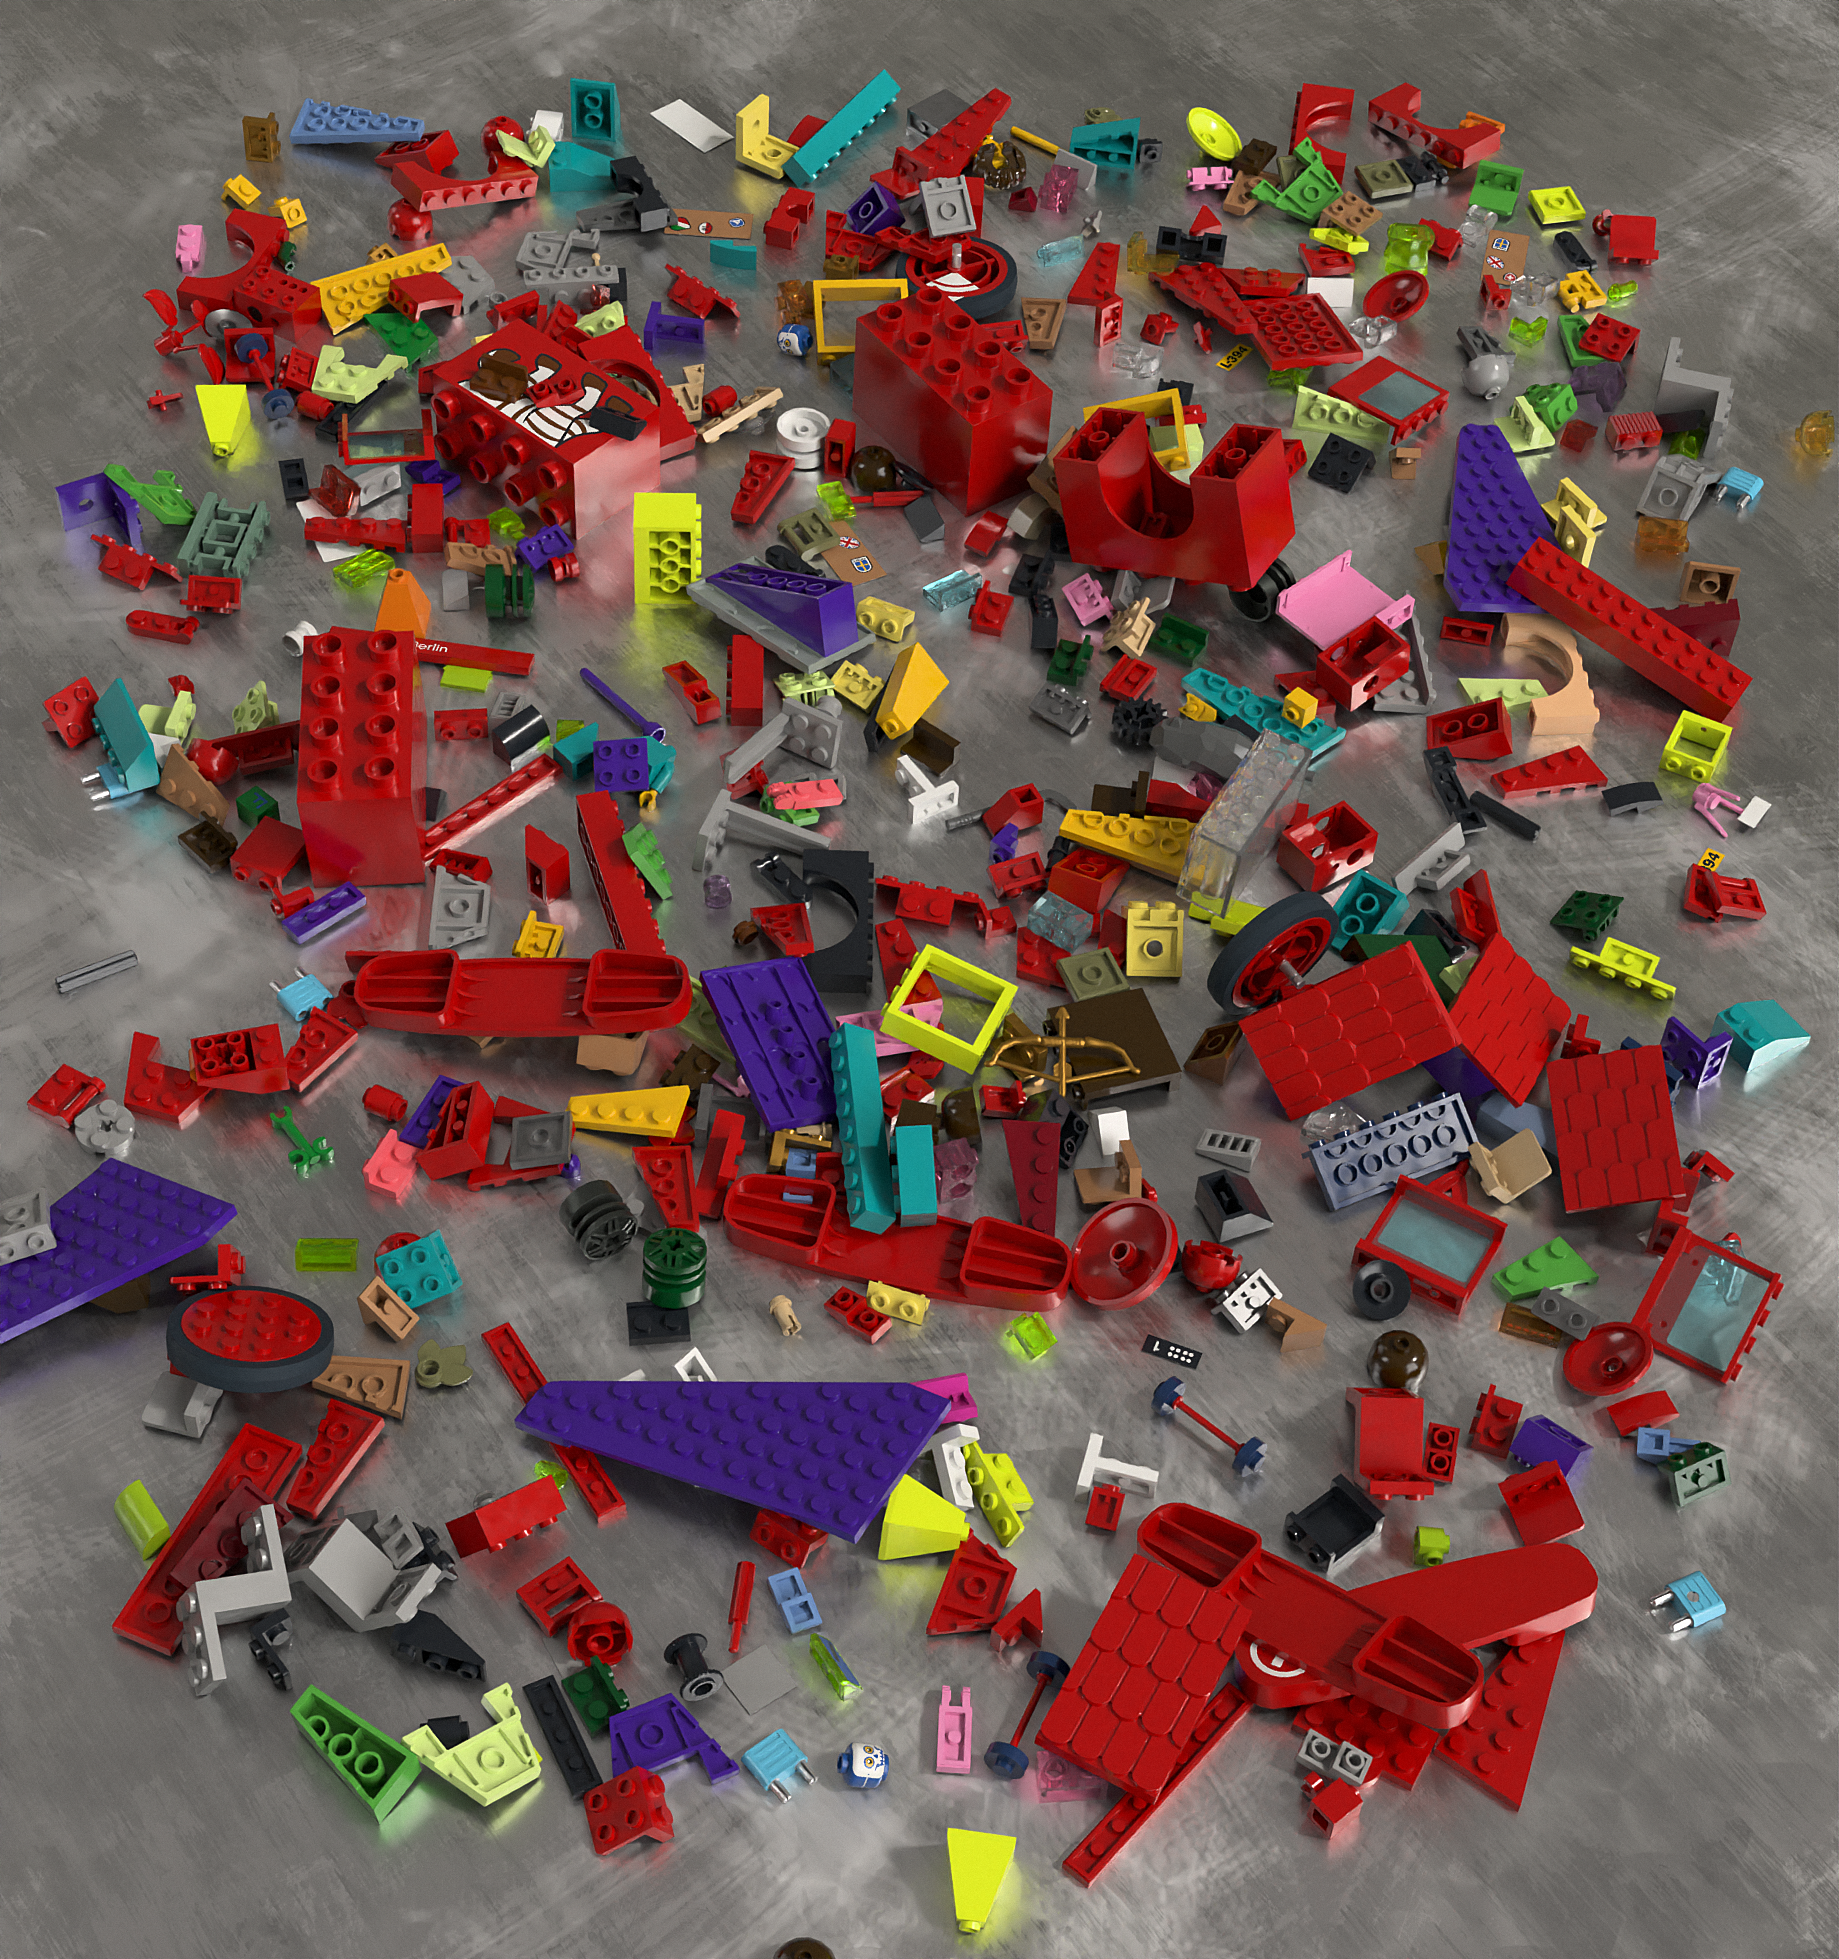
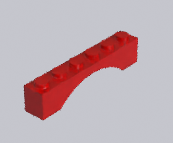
M1150 779L1144 816L1187 819L1189 823L1204 824V821L1209 820L1208 816L1215 804L1194 796L1177 783ZM1282 800L1271 805L1256 808L1230 807L1222 826H1229V823H1239L1236 835L1280 842L1281 832L1307 819L1309 804Z

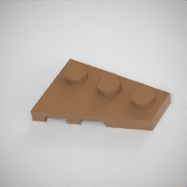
M1239 170L1224 201L1223 211L1231 212L1232 214H1247L1260 203V201L1249 196L1250 192L1263 179L1277 189L1281 185L1279 174L1262 171L1258 176Z
M332 1355L327 1369L320 1376L312 1380V1384L316 1389L402 1420L411 1365L409 1360Z

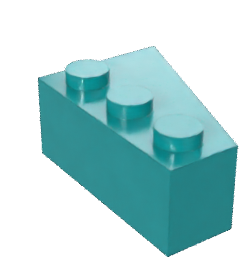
M1141 117L1073 127L1069 152L1096 165L1134 170Z
M932 1125L895 1127V1136H890L891 1154H896L897 1165H892L893 1183H898L899 1194L894 1195L895 1213L900 1212V1227L936 1225L938 1212Z

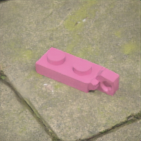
M188 224L179 225L175 255L176 261H181L182 272H192L193 261H200L203 239L202 225Z

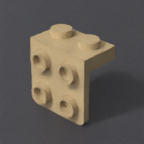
M1528 1128L1522 1130L1492 1151H1489L1477 1141L1467 1147L1472 1156L1470 1163L1483 1179L1480 1182L1483 1190L1488 1196L1493 1195L1504 1204L1548 1177L1552 1172L1533 1131Z

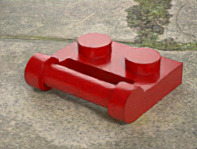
M448 517L444 520L447 542L458 543L457 533L464 532L465 543L474 544L477 548H485L486 544L491 545L489 519L457 520L455 517Z
M1710 870L1703 874L1702 883L1709 889L1716 912L1761 920L1767 914L1754 879H1737L1721 876L1717 872Z
M63 1064L27 1101L28 1110L64 1128H69L75 1122L74 1118L95 1095H100L106 1089V1085L96 1076L90 1077ZM84 1088L85 1090L74 1100V1102L66 1110H63L73 1100V1098Z
M570 1556L516 1590L517 1599L537 1621L548 1638L557 1634L558 1628L569 1622L579 1608L591 1602L603 1601L599 1590ZM581 1590L583 1592V1597L553 1617L547 1614L549 1610Z

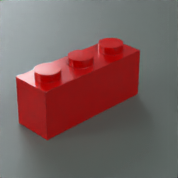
M443 483L412 484V494H408V509H412V511H407V524L411 526V528H407V543H412L413 553H443Z

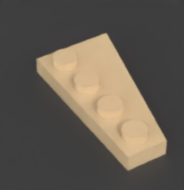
M758 386L753 390L754 395L744 396L738 400L740 405L724 410L722 412L723 418H713L697 429L695 441L706 444L714 443L719 439L720 434L737 429L739 427L738 423L757 417V412L761 409H769L777 404L776 400L783 397L780 387Z

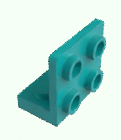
M439 1229L427 1233L419 1240L376 1258V1263L386 1285L410 1309L452 1293L463 1284Z

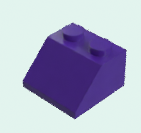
M876 181L844 211L854 232L874 237L876 232L892 225L901 227L906 222L893 194Z
M1540 1414L1526 1419L1509 1451L1515 1454L1514 1459L1529 1468L1532 1465L1535 1467L1541 1462L1557 1460L1568 1482L1590 1455L1594 1447Z

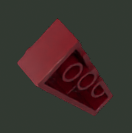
M1737 598L1728 599V603L1715 604V601L1704 602V606L1689 607V604H1684L1671 610H1666L1665 607L1649 608L1717 655H1730L1741 620Z

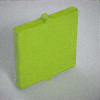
M447 665L443 667L444 674L440 686L485 693L489 680L493 679V671Z

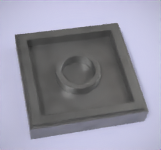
M571 1111L513 1118L509 1162L512 1170L570 1163L573 1122Z

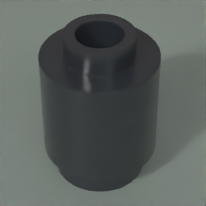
M461 1715L428 1719L427 1723H420L419 1728L428 1725L446 1750H450L470 1739L468 1721H462Z

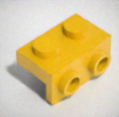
M530 910L527 920L523 919L521 922L520 939L514 941L512 956L516 958H555L564 935V926L538 922L536 911Z

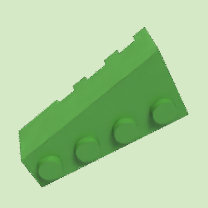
M312 1684L289 1710L297 1728L380 1825L422 1771L417 1755Z

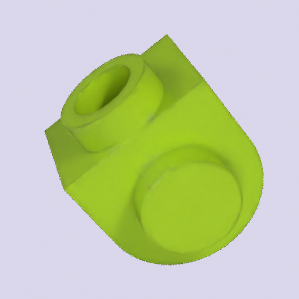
M1417 1526L1413 1542L1414 1564L1426 1565L1428 1567L1443 1564V1555L1449 1553V1535H1445L1443 1528Z

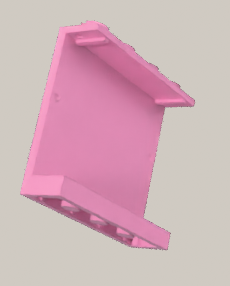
M1349 549L1343 554L1335 556L1326 565L1318 567L1312 574L1299 579L1290 588L1282 590L1277 596L1275 613L1324 651L1374 615L1389 628L1395 629L1412 617L1415 599L1409 594L1398 601L1389 597L1350 567L1352 551ZM1339 647L1331 655L1334 660L1341 655L1343 647Z

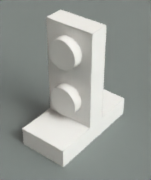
M907 755L897 758L896 779L900 785L905 786L912 797L908 799L907 819L912 824L958 805L959 786L954 780L935 788Z
M957 1424L932 1435L917 1458L929 1461L935 1460L943 1498L965 1512L974 1508L972 1501V1488L967 1480L964 1467L965 1459L960 1451V1447L980 1438L977 1427Z
M1091 1433L1077 1482L1075 1501L1087 1504L1092 1484L1102 1486V1483L1120 1487V1491L1154 1499L1159 1472L1151 1470L1146 1466H1134L1122 1463L1114 1458L1106 1459L1100 1457L1103 1436Z

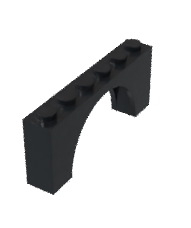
M803 849L802 881L811 889L827 892L843 901L851 909L857 920L852 932L841 942L801 957L817 992L866 994L867 982H872L873 966H867V961L873 960V945L868 944V940H873V924H868V919L873 920V903H868V899H873L874 883H868V879H874V862H869V851Z

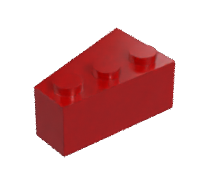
M479 1080L452 1088L438 1114L440 1118L435 1130H429L426 1136L429 1139L424 1150H418L415 1156L431 1181L484 1166L495 1104Z
M548 1475L493 1502L474 1509L466 1515L445 1523L461 1559L484 1549H488L490 1554L508 1546L505 1541L506 1539L513 1536L515 1541L532 1534V1526L539 1524L541 1529L557 1522L556 1515L567 1510L552 1475Z

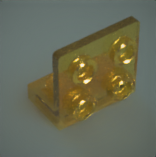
M1134 231L1127 244V272H1134L1136 275H1145L1148 272H1157V275H1169L1170 272H1174L1180 260V255L1144 254L1147 253V239H1144L1143 231Z

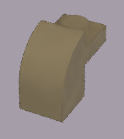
M1032 494L1016 507L1006 525L1023 538L1037 540L1045 524L1061 523L1063 518L1049 506L1045 498L1039 494Z

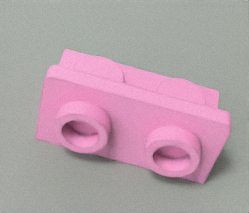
M1088 573L1062 587L1083 627L1105 614L1109 620L1113 617L1110 612L1114 609L1107 596L1101 597L1100 594L1104 593L1103 588L1097 579L1092 581Z

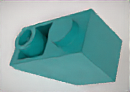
M596 722L581 728L578 732L565 739H561L553 745V760L563 767V773L572 782L594 770L593 741H599V725Z

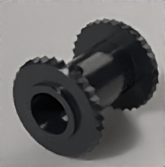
M689 1633L676 1638L664 1651V1659L667 1663L679 1665L685 1679L684 1683L681 1684L679 1693L687 1701H699L711 1696L718 1691L724 1680L720 1671L708 1668L702 1655L705 1648H707L708 1641L704 1635L699 1633Z

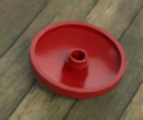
M1145 1198L1121 1199L1099 1210L1082 1227L1070 1251L1072 1254L1070 1282L1075 1292L1091 1306L1106 1311L1123 1310L1145 1300L1163 1283L1174 1264L1178 1249V1234L1175 1223L1164 1209L1155 1202Z

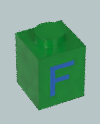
M257 785L236 798L238 818L253 830L265 816L281 821L278 801Z

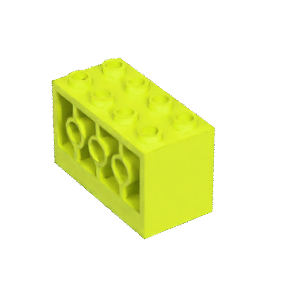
M634 493L635 604H696L692 597L687 595L686 589L687 585L700 580L696 576L701 577V560H696V558H701V541L696 540L701 539V521H696V519H701V504H696V493Z

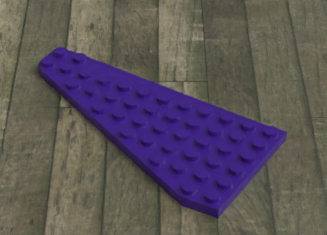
M1469 423L1461 428L1456 441L1443 586L1458 611L1550 614L1505 583L1518 562L1539 536L1562 551L1510 444L1500 428L1495 425L1486 426Z
M110 1157L90 1176L50 1206L51 1231L57 1245L55 1248L0 1266V1344L205 1245L238 1214L234 1204Z

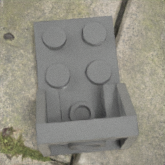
M1682 454L1663 455L1653 469L1636 507V511L1681 530L1700 502L1707 484L1711 485V483L1719 482L1723 472Z

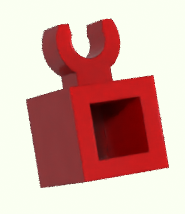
M1314 1771L1303 1778L1305 1784L1301 1786V1790L1311 1799L1306 1816L1329 1840L1359 1817L1363 1800L1359 1792L1352 1785H1347L1339 1777L1326 1787L1321 1777Z

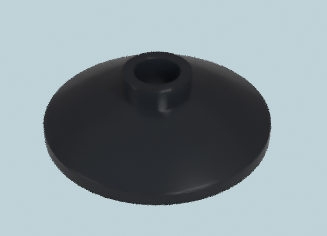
M899 461L892 463L894 469L902 478L900 484L906 489L913 490L918 488L924 491H933L935 489L929 480L911 467Z
M1375 1260L1362 1266L1355 1275L1352 1284V1295L1356 1306L1363 1314L1376 1320H1388L1401 1314L1407 1307L1411 1296V1285L1407 1274L1400 1266L1388 1260ZM1376 1285L1382 1287L1383 1291L1380 1296L1374 1293Z

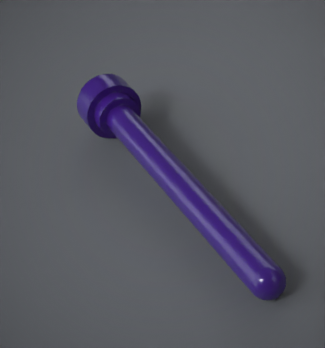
M582 668L580 670V676L642 730L643 736H651L660 743L663 741L666 730L660 724L648 722L589 669Z

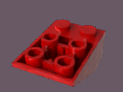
M278 1023L190 1039L197 1084L199 1086L255 1094L290 1089Z

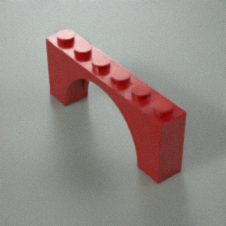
M1406 82L1369 101L1368 121L1461 169L1500 150L1501 130L1486 122L1463 129H1441L1425 125L1414 119L1412 115L1420 110L1421 90Z
M1303 83L1302 92L1297 91L1288 156L1293 155L1294 149L1308 137L1312 142L1311 146L1315 152H1321L1322 162L1326 170H1329L1336 182L1342 185L1347 153L1334 151L1320 145L1309 136L1307 130L1325 121L1350 120L1355 90Z
M496 150L490 153L487 172L491 176L488 178L473 181L450 179L434 174L422 168L414 161L394 163L391 185L419 212L533 197L536 193L539 176L518 156L513 158L504 153L503 150Z
M234 208L225 221L227 240L242 245L253 256L243 267L226 275L209 278L186 276L176 289L179 309L192 312L191 303L195 300H200L205 304L210 313L221 309L236 312L233 289L259 265L270 268L272 261L277 257L280 245L289 240L290 233L287 230L286 220Z
M630 326L577 344L576 355L604 373L619 374L638 381L654 396L660 412V461L694 449L695 438H697V431L694 425L689 424L683 407L678 406L672 389L670 387L667 388L661 371L659 369L656 370L650 353L648 351L645 352L639 335L637 333L634 334Z

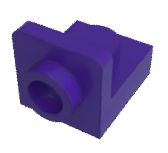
M1008 823L990 841L988 859L997 864L1015 858V849L1019 842L1017 840L1019 827Z

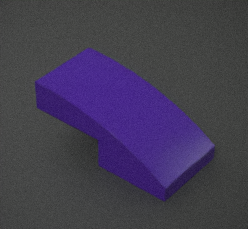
M439 460L412 461L404 467L405 471L421 484L443 483V495H446L461 483L459 474L441 469Z

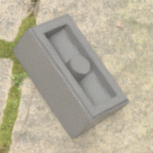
M1060 148L1050 174L1087 191L1096 182L1097 165Z
M453 568L442 572L444 610L470 609L468 572Z

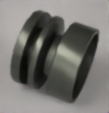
M1277 558L1252 589L1243 592L1229 590V597L1233 606L1241 615L1251 621L1262 622L1276 611L1279 593L1296 584V580L1286 563Z
M595 1180L578 1187L568 1195L559 1210L560 1221L569 1234L574 1237L575 1243L589 1260L599 1261L621 1252L631 1243L639 1228L638 1220L631 1213L629 1207L623 1203L622 1197L615 1187L607 1180Z

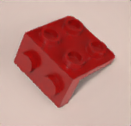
M900 146L896 148L892 168L870 175L869 181L879 183L891 192L895 199L904 200L920 193L918 186L920 182H930L932 180L935 166L905 147Z
M1613 215L1610 220L1608 260L1615 261V264L1638 262L1637 265L1650 266L1651 263L1657 261L1659 250H1654L1656 218L1650 216Z
M1598 313L1579 341L1578 347L1593 355L1619 364L1627 352L1634 354L1637 350L1640 329Z
M273 328L224 329L227 353L226 381L237 383L264 382L255 362H242L235 351V344L238 339L250 333H257L264 337L268 351L261 359V363L269 380L273 381L275 379L276 348Z
M189 575L188 600L179 599V605H185L187 611L207 612L208 607L212 608V612L233 614V609L241 610L242 579Z
M218 1244V1275L170 1277L169 1284L176 1288L178 1292H183V1295L193 1296L202 1292V1290H227L228 1286H241V1274L246 1272L245 1256H241V1252L231 1244Z
M1557 1460L1541 1462L1532 1470L1522 1474H1512L1503 1482L1498 1483L1525 1546L1552 1543L1584 1529V1520Z
M635 1766L584 1795L583 1802L597 1854L606 1856L643 1835H648L663 1843L675 1837L671 1825L673 1823V1816L666 1805L663 1794L665 1793V1785L657 1774L640 1766Z

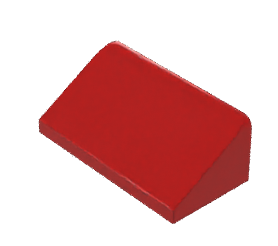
M1444 616L1439 637L1489 646L1494 625Z

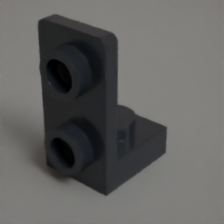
M283 1607L249 1628L252 1641L248 1645L257 1660L263 1658L268 1665L266 1666V1671L275 1684L280 1682L287 1691L293 1687L290 1672L272 1649L273 1645L282 1644L293 1634L291 1617Z

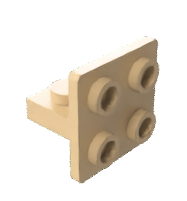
M1147 596L1139 602L1137 600L1133 601L1124 612L1118 611L1111 618V626L1102 637L1104 640L1100 647L1102 652L1117 645L1132 660L1141 657L1156 625L1144 614L1150 602Z

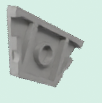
M450 256L452 265L438 274L464 294L461 312L467 314L471 304L474 302L478 304L485 295L495 289V283L473 256Z
M437 865L428 942L429 950L445 949L487 935L491 898L490 885L474 881L461 873L457 877L447 873L446 867Z

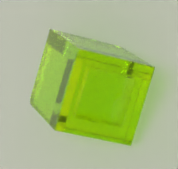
M1540 316L1529 324L1518 317H1514L1511 321L1508 337L1531 349L1544 339L1548 320Z

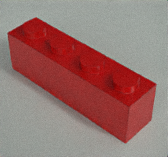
M733 635V645H727V661H732V663H727V679H732V681H727L726 697H731V700H726V715L731 716V726L763 727L764 646L754 641L750 635Z

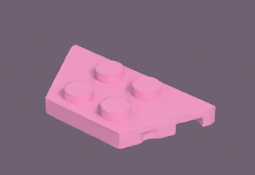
M941 999L901 1006L899 1011L937 1028L943 1012V1001ZM882 1009L835 1017L837 1029L845 1022L874 1031L877 1057L919 1050L880 1031L884 1019L880 1015Z

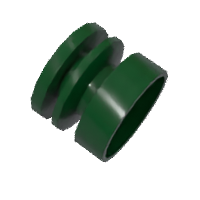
M486 564V617L504 618L506 606H511L513 617L518 618L519 606H523L524 618H531V611L535 603V583L530 564H523V576H518L517 564H513L511 576H506L503 564Z
M667 1228L652 1233L645 1240L643 1247L642 1290L645 1297L658 1306L673 1309L688 1307L698 1302L704 1295L706 1287L707 1246L704 1239L697 1233L682 1228Z

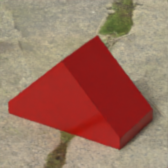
M1203 205L1189 230V235L1203 236L1205 232L1221 234L1222 224L1208 206Z

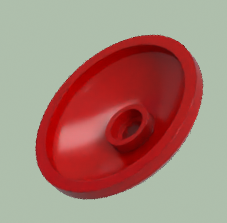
M1403 270L1389 274L1369 289L1363 300V312L1367 319L1374 324L1393 325L1403 322L1416 314L1424 305L1429 294V284L1425 276L1417 271Z
M1627 1322L1600 1324L1592 1327L1585 1341L1576 1338L1571 1343L1563 1359V1371L1569 1384L1583 1394L1591 1396L1613 1395L1630 1388L1645 1375L1653 1360V1345L1647 1333L1634 1324Z

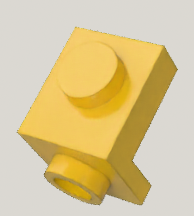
M240 174L234 180L230 178L222 187L224 192L220 198L225 200L231 196L246 210L259 198L261 192Z
M286 196L274 200V205L267 208L270 216H282V219L286 220L287 228H292L307 220L299 198L287 199Z

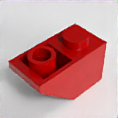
M1033 783L1010 789L982 816V820L993 838L1008 823L1019 827L1018 830L1042 823L1044 800Z

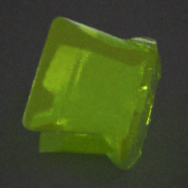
M1391 224L1387 229L1389 240L1384 250V256L1388 257L1385 271L1388 274L1403 270H1413L1424 276L1427 275L1428 250L1432 247L1435 240L1433 230L1427 225Z

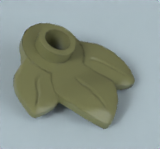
M1107 107L1086 109L1084 112V123L1086 125L1123 120L1115 114L1114 110Z
M430 1339L418 1350L419 1364L415 1368V1379L423 1387L432 1388L440 1384L456 1386L466 1382L473 1375V1370L464 1366L466 1360L465 1345L440 1349L436 1341Z

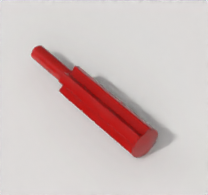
M923 490L873 492V496L849 497V503H873V507L904 506L911 504L924 495Z
M749 1561L738 1562L728 1618V1624L732 1625L728 1651L733 1654L738 1652L741 1629L743 1625H747L756 1571V1565Z

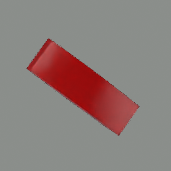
M686 660L662 667V672L675 696L698 725L722 717L719 698L708 689L707 679Z

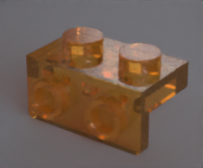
M796 279L777 283V297H774V305L776 311L781 313L783 324L801 325V313L811 312L814 307L801 281Z
M1640 516L1635 540L1638 547H1641L1643 551L1656 552V549L1666 550L1669 554L1679 555L1681 552H1688L1690 542L1687 538L1689 523L1686 520Z

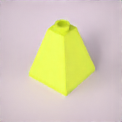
M196 385L201 418L212 454L218 456L232 454L251 419L246 385Z
M905 1474L889 1497L883 1521L878 1559L889 1560L959 1549L960 1541L967 1542L971 1523L965 1522L966 1513Z
M948 1828L945 1851L956 1924L960 1925L959 1930L979 1933L980 1928H984L1013 1861L1016 1837Z

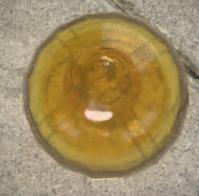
M1832 410L1811 412L1802 419L1800 427L1796 428L1795 440L1800 442L1802 450L1807 455L1817 458H1830L1832 456L1833 449H1829V443L1835 440L1834 416H1829Z

